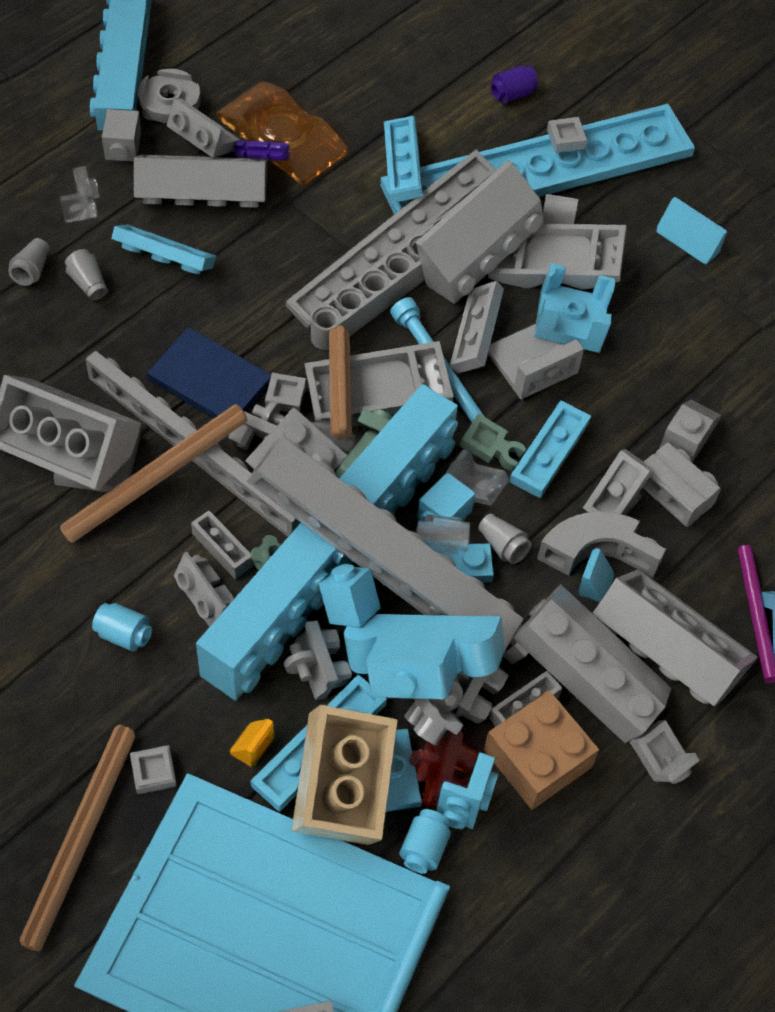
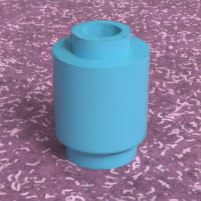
M107 603L102 604L97 610L92 623L93 631L98 632L100 638L130 651H136L139 647H144L152 633L148 616L117 603L111 605Z
M424 809L420 812L419 816L414 817L399 852L400 856L405 860L404 865L407 868L421 874L427 873V870L437 869L451 835L449 830L451 822L446 816L433 810Z

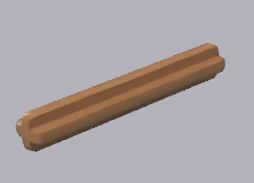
M338 326L329 331L330 434L336 440L342 441L343 438H349L352 434L349 332L344 330V326Z

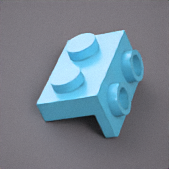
M479 752L468 788L443 782L436 812L443 814L450 820V827L457 829L468 827L473 829L479 809L488 810L498 777L497 773L491 772L495 757Z

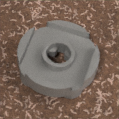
M162 69L157 71L158 76L149 79L148 75L139 84V106L142 109L143 117L147 120L167 123L173 100L181 98L197 110L200 106V87L198 83L196 84L192 81L191 75L182 70ZM168 94H174L173 98H165Z

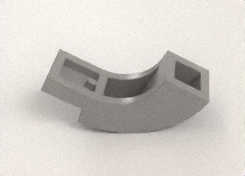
M589 512L568 518L555 526L542 540L537 559L569 576L577 564L589 558L592 550L598 548L601 549L604 556L617 558L654 577L660 567L666 549L659 546L655 540L636 534L640 521L613 512Z

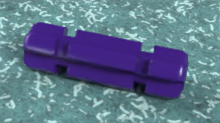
M238 140L234 144V154L237 158L281 161L288 160L290 157V146L287 143Z

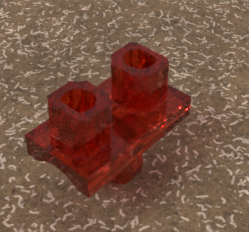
M450 731L449 737L441 738L436 746L427 741L424 751L416 750L411 753L409 762L418 769L416 779L426 782L421 804L431 808L438 804L443 782L468 788L467 783L453 778L454 769L465 773L472 769L478 752L462 742L463 732L459 731L456 735Z

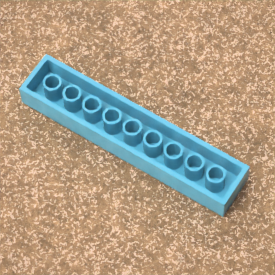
M421 384L339 479L348 486L360 489L369 502L379 509L387 510L394 516L395 511L400 506L404 508L411 501L416 486L420 482L425 483L429 480L434 472L437 461L440 458L446 459L455 446L453 434L458 426V421H456L458 405ZM300 523L196 642L200 677L235 701L238 700L243 692H251L260 679L259 673L267 664L273 665L279 659L284 649L283 645L290 636L294 638L298 636L307 622L306 617L313 609L317 611L324 605L319 584L332 573L335 567L343 564H352L353 561L303 523Z

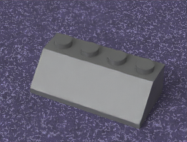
M139 155L134 157V197L142 198L143 204H162V198L175 199V205H194V199L207 200L208 206H226L227 200L239 201L240 207H259V202H265L268 160Z
M507 160L416 242L426 286L453 304L464 295L469 294L481 279L487 274L492 273L505 257L515 252L519 245L529 235L538 231L544 223L541 200L512 162Z
M4 375L0 387L1 450L94 490H100L131 457L141 425L140 422L36 380Z
M639 569L616 578L592 613L614 635L619 634L630 642L629 647L632 651L641 657L651 658L660 665L659 669L665 676L674 681L680 680L690 688L691 695L704 704L710 703L716 706L721 702L758 658Z
M561 584L513 637L624 743L642 735L666 706L671 687Z

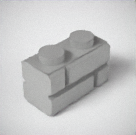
M667 442L655 454H652L644 461L654 471L642 488L686 527H689L700 515H703L715 504L721 490L717 480L709 472H702L698 469L684 450L676 449Z

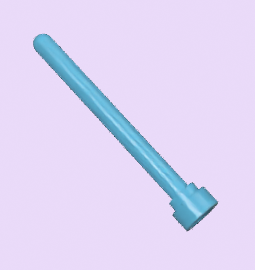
M407 297L394 304L390 313L398 325L409 328L419 344L434 342L419 321L421 318L419 315L420 309L413 298ZM444 358L452 393L470 421L473 422L478 413L484 416Z

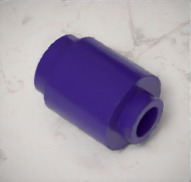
M520 65L495 74L490 86L492 95L502 104L531 95L533 90L538 88V77L535 70L531 66L525 67Z

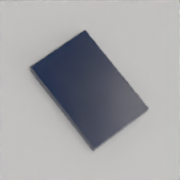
M188 327L147 372V378L157 386L208 416L215 418L234 404L239 405L244 412H247L269 386L271 374Z

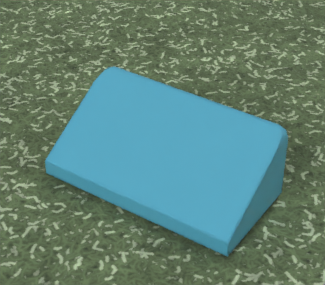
M676 197L671 200L656 230L657 233L703 264H708L720 253L727 233L725 229Z

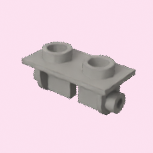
M188 552L183 554L174 577L180 589L187 594L196 607L199 616L210 627L230 605L234 597L225 585L216 588L212 587L219 583L220 578L209 564L207 558H201L200 555L190 557Z

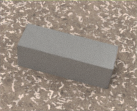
M209 510L191 522L192 534L235 580L253 567L250 552Z
M545 671L493 707L489 719L495 726H498L549 690L558 699L562 687L548 671Z

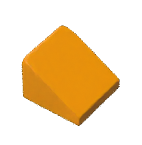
M265 719L250 723L231 748L230 754L250 767L255 766L274 740L273 721Z

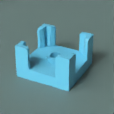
M550 263L540 293L534 337L561 344H567L577 339L584 349L599 353L611 325L612 315L606 314L614 292L615 278L600 275L593 292L588 293L561 286L566 267Z

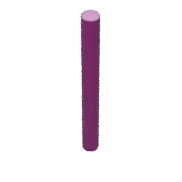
M743 545L737 550L764 681L766 683L775 682V654L752 546Z

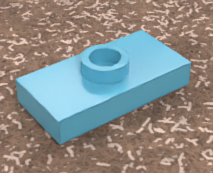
M408 729L396 730L386 812L421 807V797Z

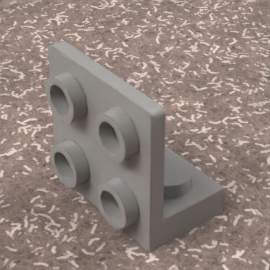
M536 324L490 344L488 355L519 398L524 399L578 373L584 348L577 339L564 345L534 337Z

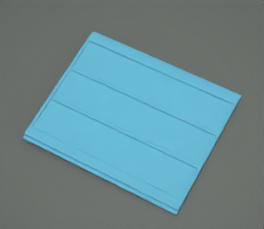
M187 773L74 987L127 1012H279L332 1001L334 1012H397L450 886L439 881L430 880L344 841L292 832L293 819Z

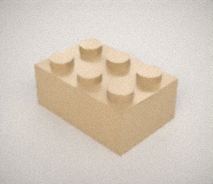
M319 705L309 713L292 832L365 845L382 840L398 719Z

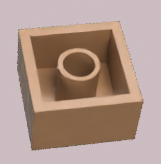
M550 690L490 730L484 747L487 755L495 757V765L531 810L591 769L599 752L597 746Z

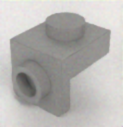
M666 720L657 721L642 735L630 741L653 781L678 783L687 778L692 772L690 768L700 761L696 753H685Z

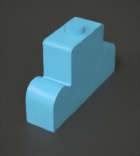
M374 614L363 626H347L344 630L349 667L356 673L368 674L371 695L373 697L445 699L448 697L459 672H463V674L470 677L490 675L498 669L505 652L501 616Z

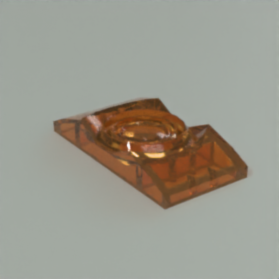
M260 81L216 112V117L244 140L287 143L290 146L289 159L281 161L270 160L302 186L348 153V147L323 118L305 112L285 89L271 83Z

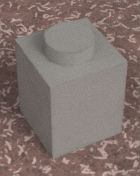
M107 109L102 134L105 160L134 162V157L138 156L141 139L139 111Z

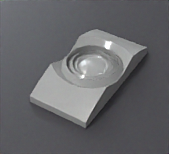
M542 224L538 231L529 235L515 252L505 257L496 266L495 270L488 274V278L529 289L544 283L550 263L566 267L562 284L581 290L594 288L600 275L615 278V283L619 282L621 279L627 232L626 225Z
M440 341L351 355L352 427L359 426L358 419L363 408L370 412L380 409L390 415H395L421 384L453 402V393ZM329 359L305 363L316 425L330 426Z

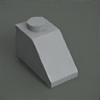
M693 400L683 403L667 427L660 448L668 442L674 448L687 452L693 463L722 415Z

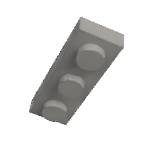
M497 281L473 288L468 294L450 362V367L457 374L485 366L504 288Z

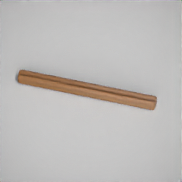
M234 404L65 521L60 526L64 536L68 541L75 542L245 424L248 419L242 408Z
M117 725L111 734L20 937L21 945L27 949L40 951L43 948L135 739L134 730L129 727Z

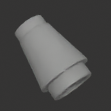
M33 239L10 260L8 270L10 277L16 283L23 286H29L37 282L50 251L49 245L42 239Z
M80 249L71 253L65 260L67 266L66 273L88 295L90 300H98L105 296L108 289L105 286L96 256L89 253L87 249Z
M494 514L485 516L480 522L479 531L483 533V536L502 561L516 564L529 553L532 544L528 540L526 532L496 517Z

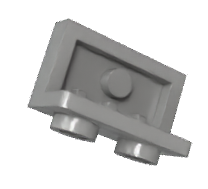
M181 98L173 100L167 127L212 158L235 151L234 144L236 141H240L239 138Z

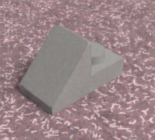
M621 450L583 509L587 512H613L626 515L642 498L639 492L654 469L628 450Z

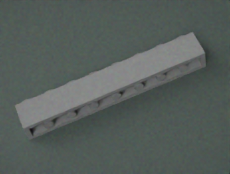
M284 436L279 438L270 447L248 478L247 482L361 568H370L373 577L424 615L501 616L506 650L524 619L514 612V607L507 601L496 598L485 590V586L480 580L467 576L456 568V564L451 558L438 554L427 546L426 541L419 534L408 531L398 524L396 518L390 512L379 509L369 502L360 489L348 486L336 477V473L331 467L324 463H318L307 455L305 449L294 440H288Z

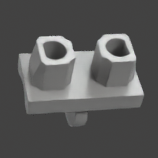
M272 400L266 408L256 404L252 414L261 417V419L244 412L248 420L229 434L228 440L230 443L243 450H247L254 436L264 441L276 427L274 424L278 425L284 418V416L279 414L280 403Z
M308 621L305 624V632L296 638L295 644L290 646L292 655L284 661V667L287 673H299L302 682L309 681L315 700L326 699L332 689L345 686L352 677L348 662L345 660L332 662L330 655L336 654L340 648V640L336 629H320L318 621Z
M500 667L492 674L483 677H470L463 674V672H459L455 680L462 688L463 698L461 703L452 712L457 718L463 716L477 724L484 721L492 709V703L478 695L481 687L494 695L503 687L508 674Z
M455 680L448 697L445 699L413 698L415 702L405 714L407 721L415 726L414 731L435 746L447 729L457 735L463 727V724L452 712L461 703L463 698L460 684Z

